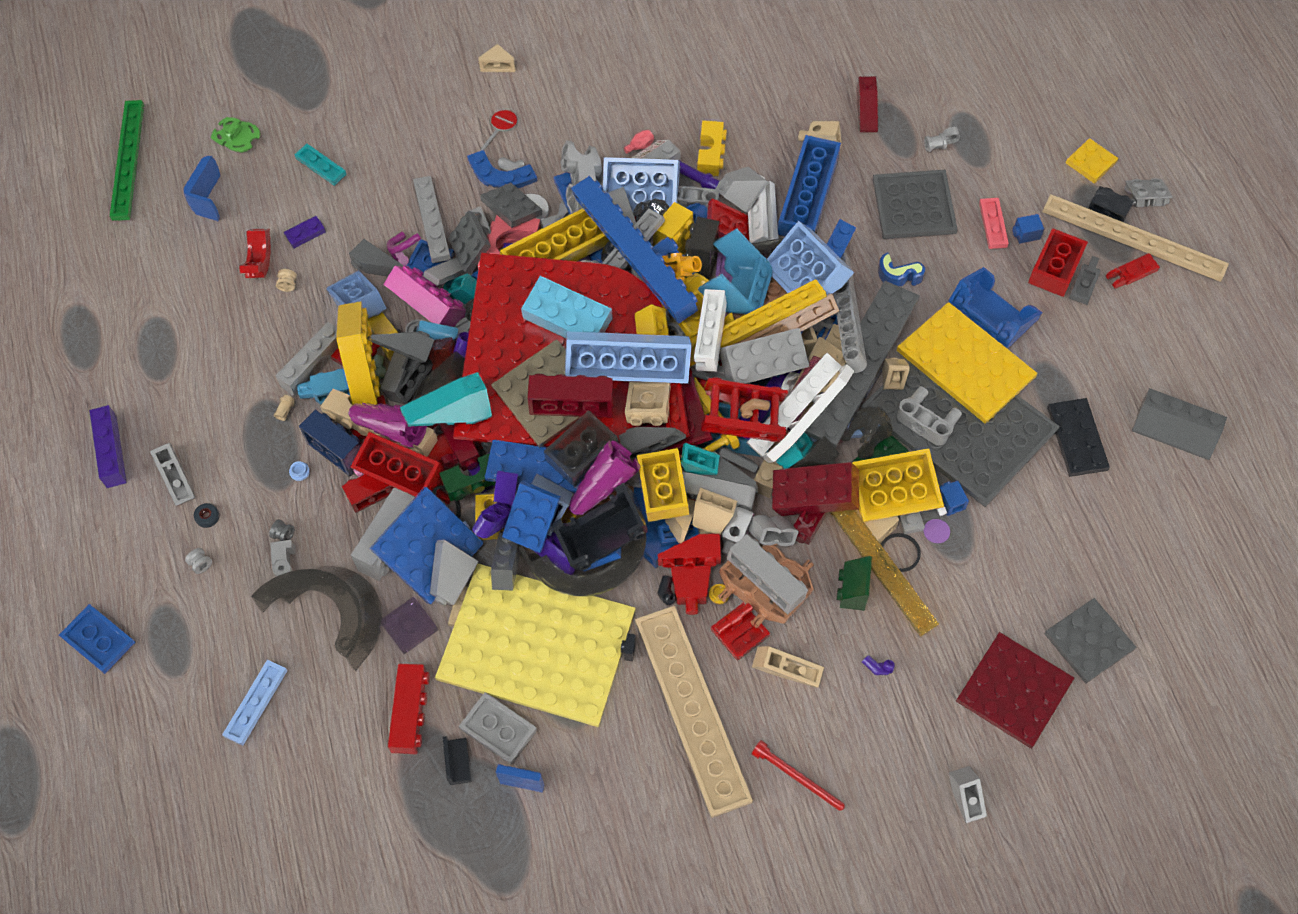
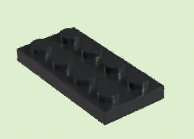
M1087 398L1048 404L1047 409L1051 420L1060 426L1055 434L1069 477L1108 471L1110 466Z

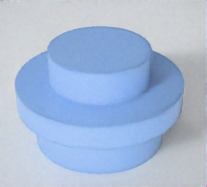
M301 461L294 462L289 470L291 478L296 481L306 479L310 473L308 465Z

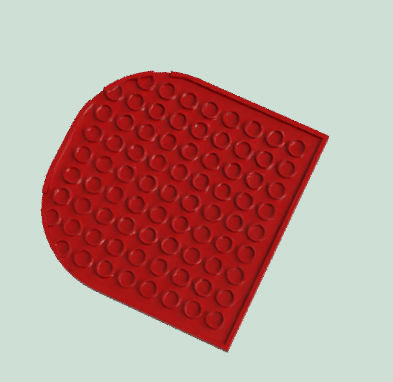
M481 253L462 377L479 373L487 389L492 417L474 424H466V422L455 423L454 439L490 443L493 440L538 446L501 400L491 384L556 339L566 350V338L523 319L521 308L540 276L611 308L612 320L605 333L637 334L635 313L650 305L663 308L660 301L638 277L611 265ZM613 380L612 418L582 417L542 447L591 451L604 447L609 440L610 442L613 440L620 443L619 435L625 433L630 428L643 427L646 424L642 423L639 426H634L631 423H627L625 415L629 382L641 381Z

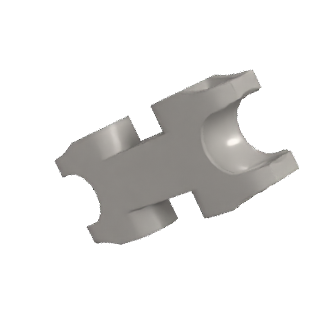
M567 140L562 147L560 162L562 171L568 172L571 175L572 184H569L567 187L566 201L572 214L582 209V207L576 201L571 188L589 175L596 181L601 174L602 165L594 146L589 145L585 153L581 154L576 150L574 143Z

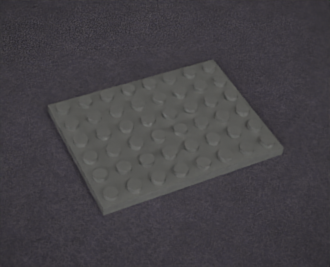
M909 361L907 363L910 369L903 390L884 389L882 385L860 409L912 451L929 449L934 468L952 482L959 481L962 489L984 507L1002 491L1060 428L1059 425L1018 395L985 424ZM919 386L924 387L928 391V395L920 405L931 410L937 416L944 419L952 408H957L962 413L944 445L933 444L897 419L900 402L911 397Z

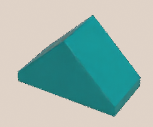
M688 443L683 444L681 464L685 472L697 475H717L720 455Z

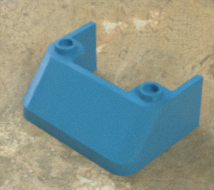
M736 228L713 244L726 257L724 268L733 277L732 281L730 282L723 274H720L700 286L698 290L703 295L705 289L725 290L726 313L748 314L763 306L773 270L769 261Z

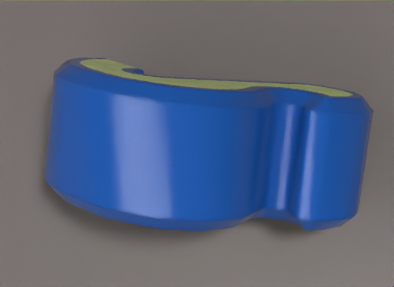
M888 252L881 256L878 275L882 282L887 281L901 287L907 281H911L913 286L923 281L925 266L917 261L893 267Z

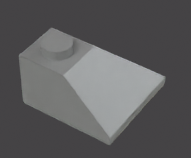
M745 167L725 174L715 190L748 213L768 181L750 167Z

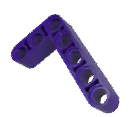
M497 502L483 510L472 528L473 532L478 537L488 538L505 528L512 505ZM555 532L547 535L544 547L540 553L534 551L563 575L572 576L576 570L570 566Z

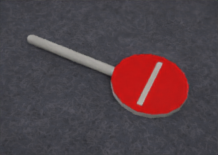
M501 110L492 116L491 124L496 130L479 151L485 150L499 130L508 131L516 126L517 116L515 113Z

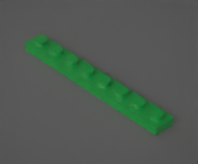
M143 100L125 101L109 216L112 221L130 220L145 105Z

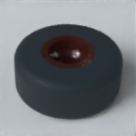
M201 504L194 511V520L200 527H212L219 520V511L213 504ZM205 513H209L208 517H203Z

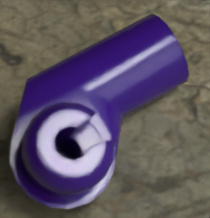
M870 655L866 656L862 661L875 675H889L895 668L892 660L877 663Z

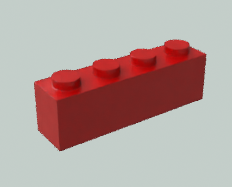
M398 664L388 749L391 753L417 754L418 747L422 746L420 726H424L425 721L422 708L427 703V693L424 692L425 685L429 684V672L426 671L423 664Z

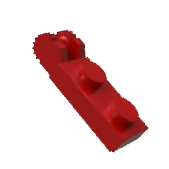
M1148 253L1109 271L1106 274V278L1110 280L1120 276L1121 278L1114 281L1112 285L1117 289L1157 272L1160 266Z

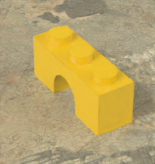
M702 120L700 146L710 147L707 150L699 149L697 170L704 174L710 173L713 176L719 177V169H723L724 158H721V155L725 154V144H722V141H726L727 130H724V122Z

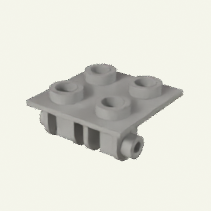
M1133 179L1125 181L1134 198H1131L1134 201V207H1144V205L1146 207H1149V205L1151 207L1165 206L1169 204V198L1173 197L1162 179Z

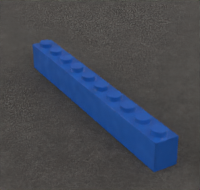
M589 175L571 188L576 201L678 324L698 311L695 295L692 292H687L684 282L681 279H676L675 272L670 266H665V261L659 253H654L652 244L649 241L645 242L643 240L644 236L638 228H633V223L628 216L624 217L622 215L623 211L620 206L612 203L613 199L608 192L604 193L602 191L603 188L598 180L594 181Z

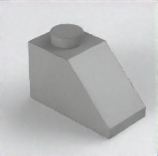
M968 766L949 772L952 792L964 821L969 823L987 817L981 781L971 767Z

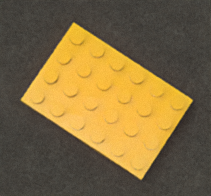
M949 302L898 345L896 350L985 424L1035 379L1038 374Z

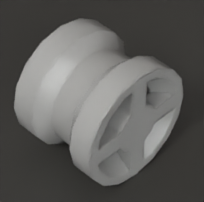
M202 548L192 550L185 558V562L192 566V570L196 574L205 572L212 564V560L210 557L205 556Z

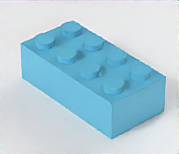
M542 276L537 280L521 308L523 319L566 338L567 331L605 333L612 320L611 308Z

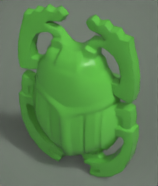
M226 117L218 123L219 126L223 124V129L220 131L213 129L210 137L217 144L225 145L232 151L245 152L253 147L251 144L252 139L260 138V131L252 123ZM219 134L222 137L221 140L217 138Z

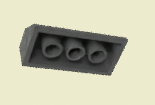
M1149 388L1140 406L1132 432L1210 460L1223 432L1227 417Z

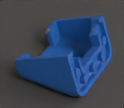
M983 267L961 279L948 302L1008 349L1038 321L1043 312L1033 305H1027L1019 312L992 290L995 284L994 275Z

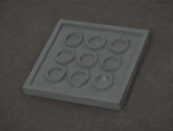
M946 169L873 175V185L883 239L957 234L958 229Z

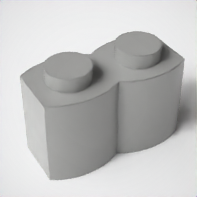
M765 515L754 516L748 528L758 542L763 545H774L777 543L780 546H791L795 543L798 535L797 529L787 518L782 516L771 518Z

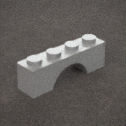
M327 322L275 375L281 388L294 397L298 394L297 385L308 382L309 375L314 366L325 356L332 355L338 348L336 339L337 328Z

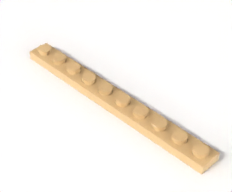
M1051 194L1043 209V212L1143 252L1150 253L1153 256L1220 282L1229 265L1227 262Z

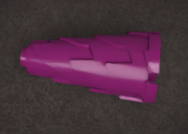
M356 403L350 407L348 412L351 421L356 425L371 429L375 433L389 437L390 440L399 442L407 447L415 448L413 445L418 446L427 430V426H408L400 410V407L403 405Z
M609 440L598 454L595 462L584 476L585 478L569 503L570 511L575 515H584L601 500L606 499L615 490V487L625 483L640 470V464L636 458L631 461L630 455L632 453L618 442L613 440L610 442Z

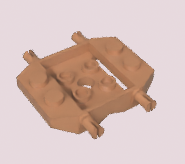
M777 543L774 545L759 544L766 552L771 553L781 566L788 568L791 575L797 580L802 581L808 589L805 599L788 615L774 602L770 604L771 599L728 560L719 571L725 584V589L718 597L725 602L731 594H735L746 604L749 603L758 612V615L751 621V624L756 628L764 620L785 624L813 592V586L808 571L814 566L812 561L806 560L801 566L796 561L786 558L780 549L776 547Z

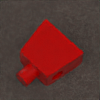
M671 566V578L676 603L678 605H686V614L688 615L698 614V605H703L707 602L711 566Z

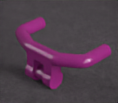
M401 231L388 240L387 250L393 259L406 266L409 259L402 251L421 240V237L416 233L404 242L395 245L406 238L405 234Z

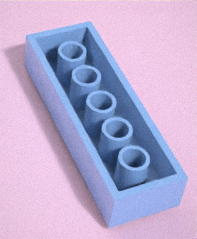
M567 331L565 375L573 377L577 375H585L587 377L603 375L613 378L615 381L688 383L691 355L689 336Z

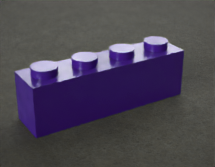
M109 405L91 409L89 412L99 479L106 488L126 484L127 480L117 416Z

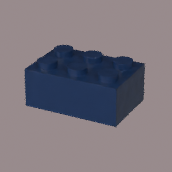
M315 409L299 425L306 443L350 477L354 473L350 466L361 448V441L352 434L350 436L347 434L345 428L339 423L334 424L326 413L323 412L321 414Z

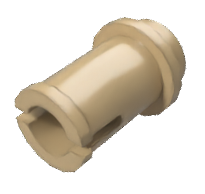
M284 395L279 399L280 404L274 413V417L278 420L285 421L291 407L295 405L294 398L288 395Z

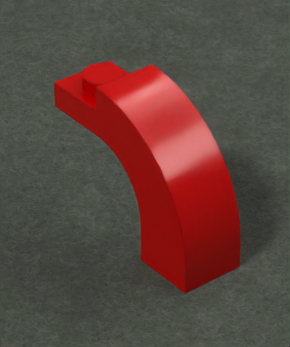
M270 228L250 229L246 231L248 244L247 259L245 263L239 265L240 273H245V278H264L267 275L270 263Z

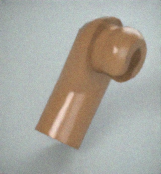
M753 398L741 406V416L743 418H750L753 415L752 411L755 409L767 411L770 403L767 400Z

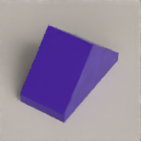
M497 471L493 502L513 505L519 487L518 474Z

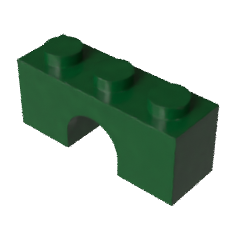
M490 453L478 458L480 470L473 476L464 475L459 466L439 473L450 502L462 500L466 495L479 493L489 486L496 485V482L485 480Z

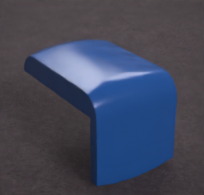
M205 156L200 160L183 190L189 207L196 215L219 221L218 210L213 201L208 198L220 178L218 165L212 156Z

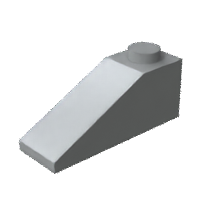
M167 443L151 450L150 453L175 505L177 506L195 498L172 444Z

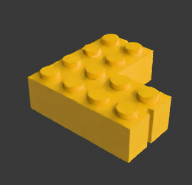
M361 301L338 305L336 339L352 404L369 403L377 405V397H380V381L375 373V360L371 356L372 342L367 339L368 336L372 335L371 325H368L367 321L368 312L367 308H363Z

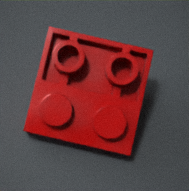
M744 602L711 626V631L737 661L770 636V632L762 623L758 628L751 624V621L756 616L751 612L753 607L749 603L745 605Z

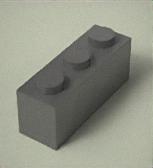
M499 533L491 567L492 590L513 591L520 558V544L503 538V533Z

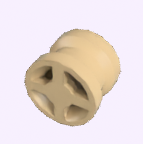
M289 269L279 270L277 275L279 279L276 282V287L285 292L293 291L297 274Z

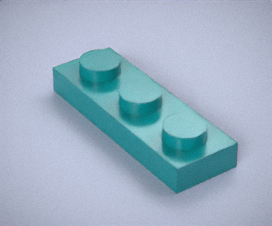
M307 143L294 154L299 162L333 186L347 175L342 167Z

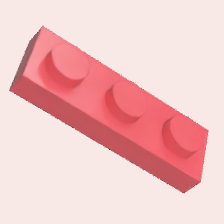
M999 198L980 199L979 205L988 248H1007L1009 242Z

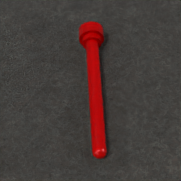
M760 740L751 755L757 759L768 760L837 810H844L845 805L843 802L770 752L771 749L768 748V744Z

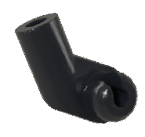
M663 575L657 594L664 604L672 605L676 601L675 594L669 589L672 578Z

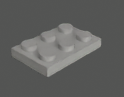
M486 692L459 725L460 730L510 765H512L537 731L534 725Z

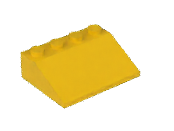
M929 449L852 462L859 469L858 510L863 522L944 507Z

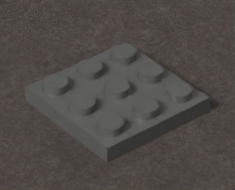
M1095 598L1044 633L1085 684L1136 649L1134 643Z

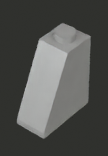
M438 540L436 542L430 594L436 597L435 601L443 606L455 604L479 562L446 540Z

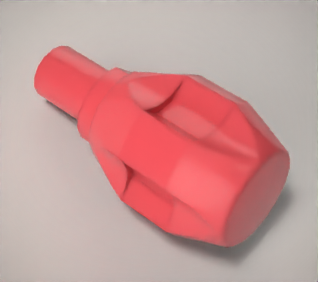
M642 130L635 134L630 144L624 147V151L628 154L633 150H641L650 146L654 141L652 132L650 130Z

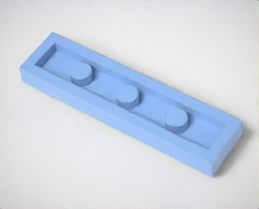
M266 661L222 734L225 738L242 746L244 745L287 673L286 668L272 661Z

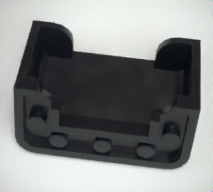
M625 483L615 487L617 494L616 496L610 495V501L578 519L571 517L569 518L571 522L563 523L561 519L552 523L553 529L572 568L584 571L592 563L624 545L645 537L648 528L634 492Z

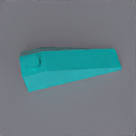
M478 372L459 378L400 407L408 426H430L435 423L454 425V423L461 422L474 424L492 417L487 389Z

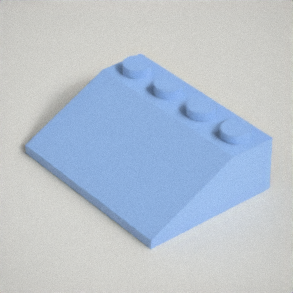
M604 157L603 191L611 192L624 187L634 215H643L648 209H651L663 216L674 202L677 203L680 162L678 160Z
M799 221L767 258L772 266V277L787 293L817 279L826 294H833L854 273L811 228Z

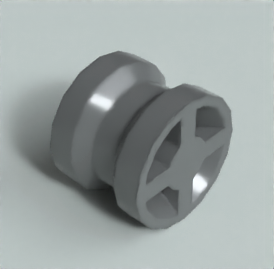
M278 519L273 523L269 536L280 541L291 540L295 527L291 524L286 525L284 521Z

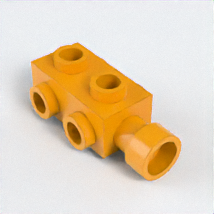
M682 253L670 254L671 258L662 256L665 266H670L673 269L677 280L685 281V277L693 276L692 273L699 272L702 268V262L698 256H682Z

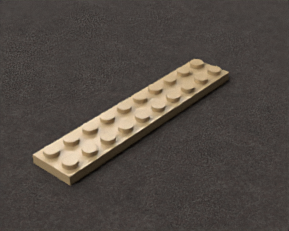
M675 605L635 619L710 817L714 818L753 803Z

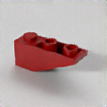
M698 534L659 553L658 566L671 568V566L704 565L711 567L720 565V534Z

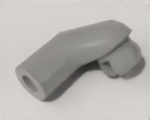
M501 157L498 160L499 167L505 171L525 166L523 160L513 162L505 157Z

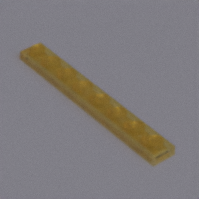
M856 510L830 512L862 557L872 556L871 570L919 636L922 637L939 625L937 620L867 525L862 521Z

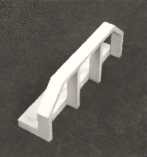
M828 353L824 354L779 405L778 424L786 427V429H791L785 438L767 453L766 451L774 444L773 441L750 438L746 443L766 462H775L796 442L842 390L854 373V370L847 364L841 366ZM839 371L840 374L824 393L817 395L836 372ZM811 401L815 403L801 420L793 422ZM770 416L763 424H770Z

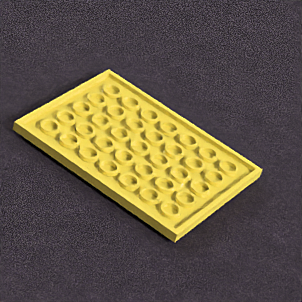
M477 563L435 679L482 694L486 692L492 697L599 727L622 655V640L627 638L636 608L517 574L513 591L492 590L491 567Z

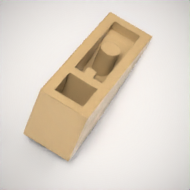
M770 646L757 648L752 665L753 668L816 688L819 687L824 669L820 665Z

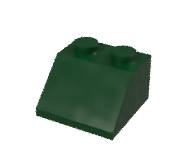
M872 556L845 561L843 569H839L838 581H842L841 588H837L836 600L840 601L839 608L865 611L870 590Z

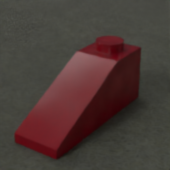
M859 76L856 92L860 133L878 132L876 76Z

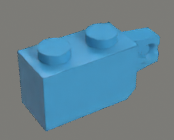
M344 369L317 373L310 376V381L297 385L300 399L315 398L319 404H323L332 389L350 395Z

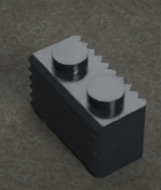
M1099 186L1088 209L1124 222L1134 201L1126 195L1113 192L1111 188Z

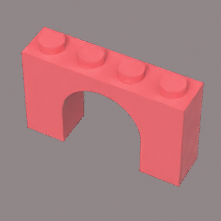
M496 215L495 221L491 222V234L487 235L491 247L486 253L500 254L499 250L504 246V243H515L541 230L540 219L534 218L511 228Z

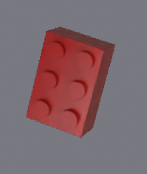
M1052 228L1028 283L1064 297L1088 241Z

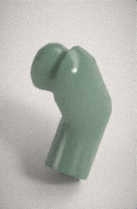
M375 355L376 376L384 379L387 371L383 366L384 356Z

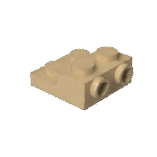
M629 382L625 408L627 423H631L634 426H639L642 423H651L654 426L668 423L670 383Z

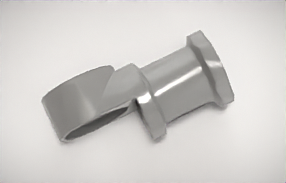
M950 127L938 136H925L924 145L926 151L931 152L932 149L937 148L946 149L947 144L955 143L960 139L959 131L956 127Z

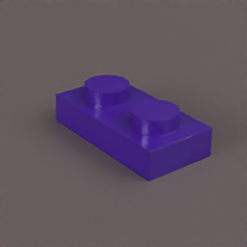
M314 216L284 232V235L294 249L326 233L318 217Z

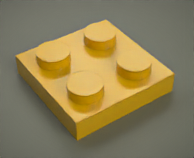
M1089 138L1067 159L1066 164L1095 184L1117 163L1118 158Z

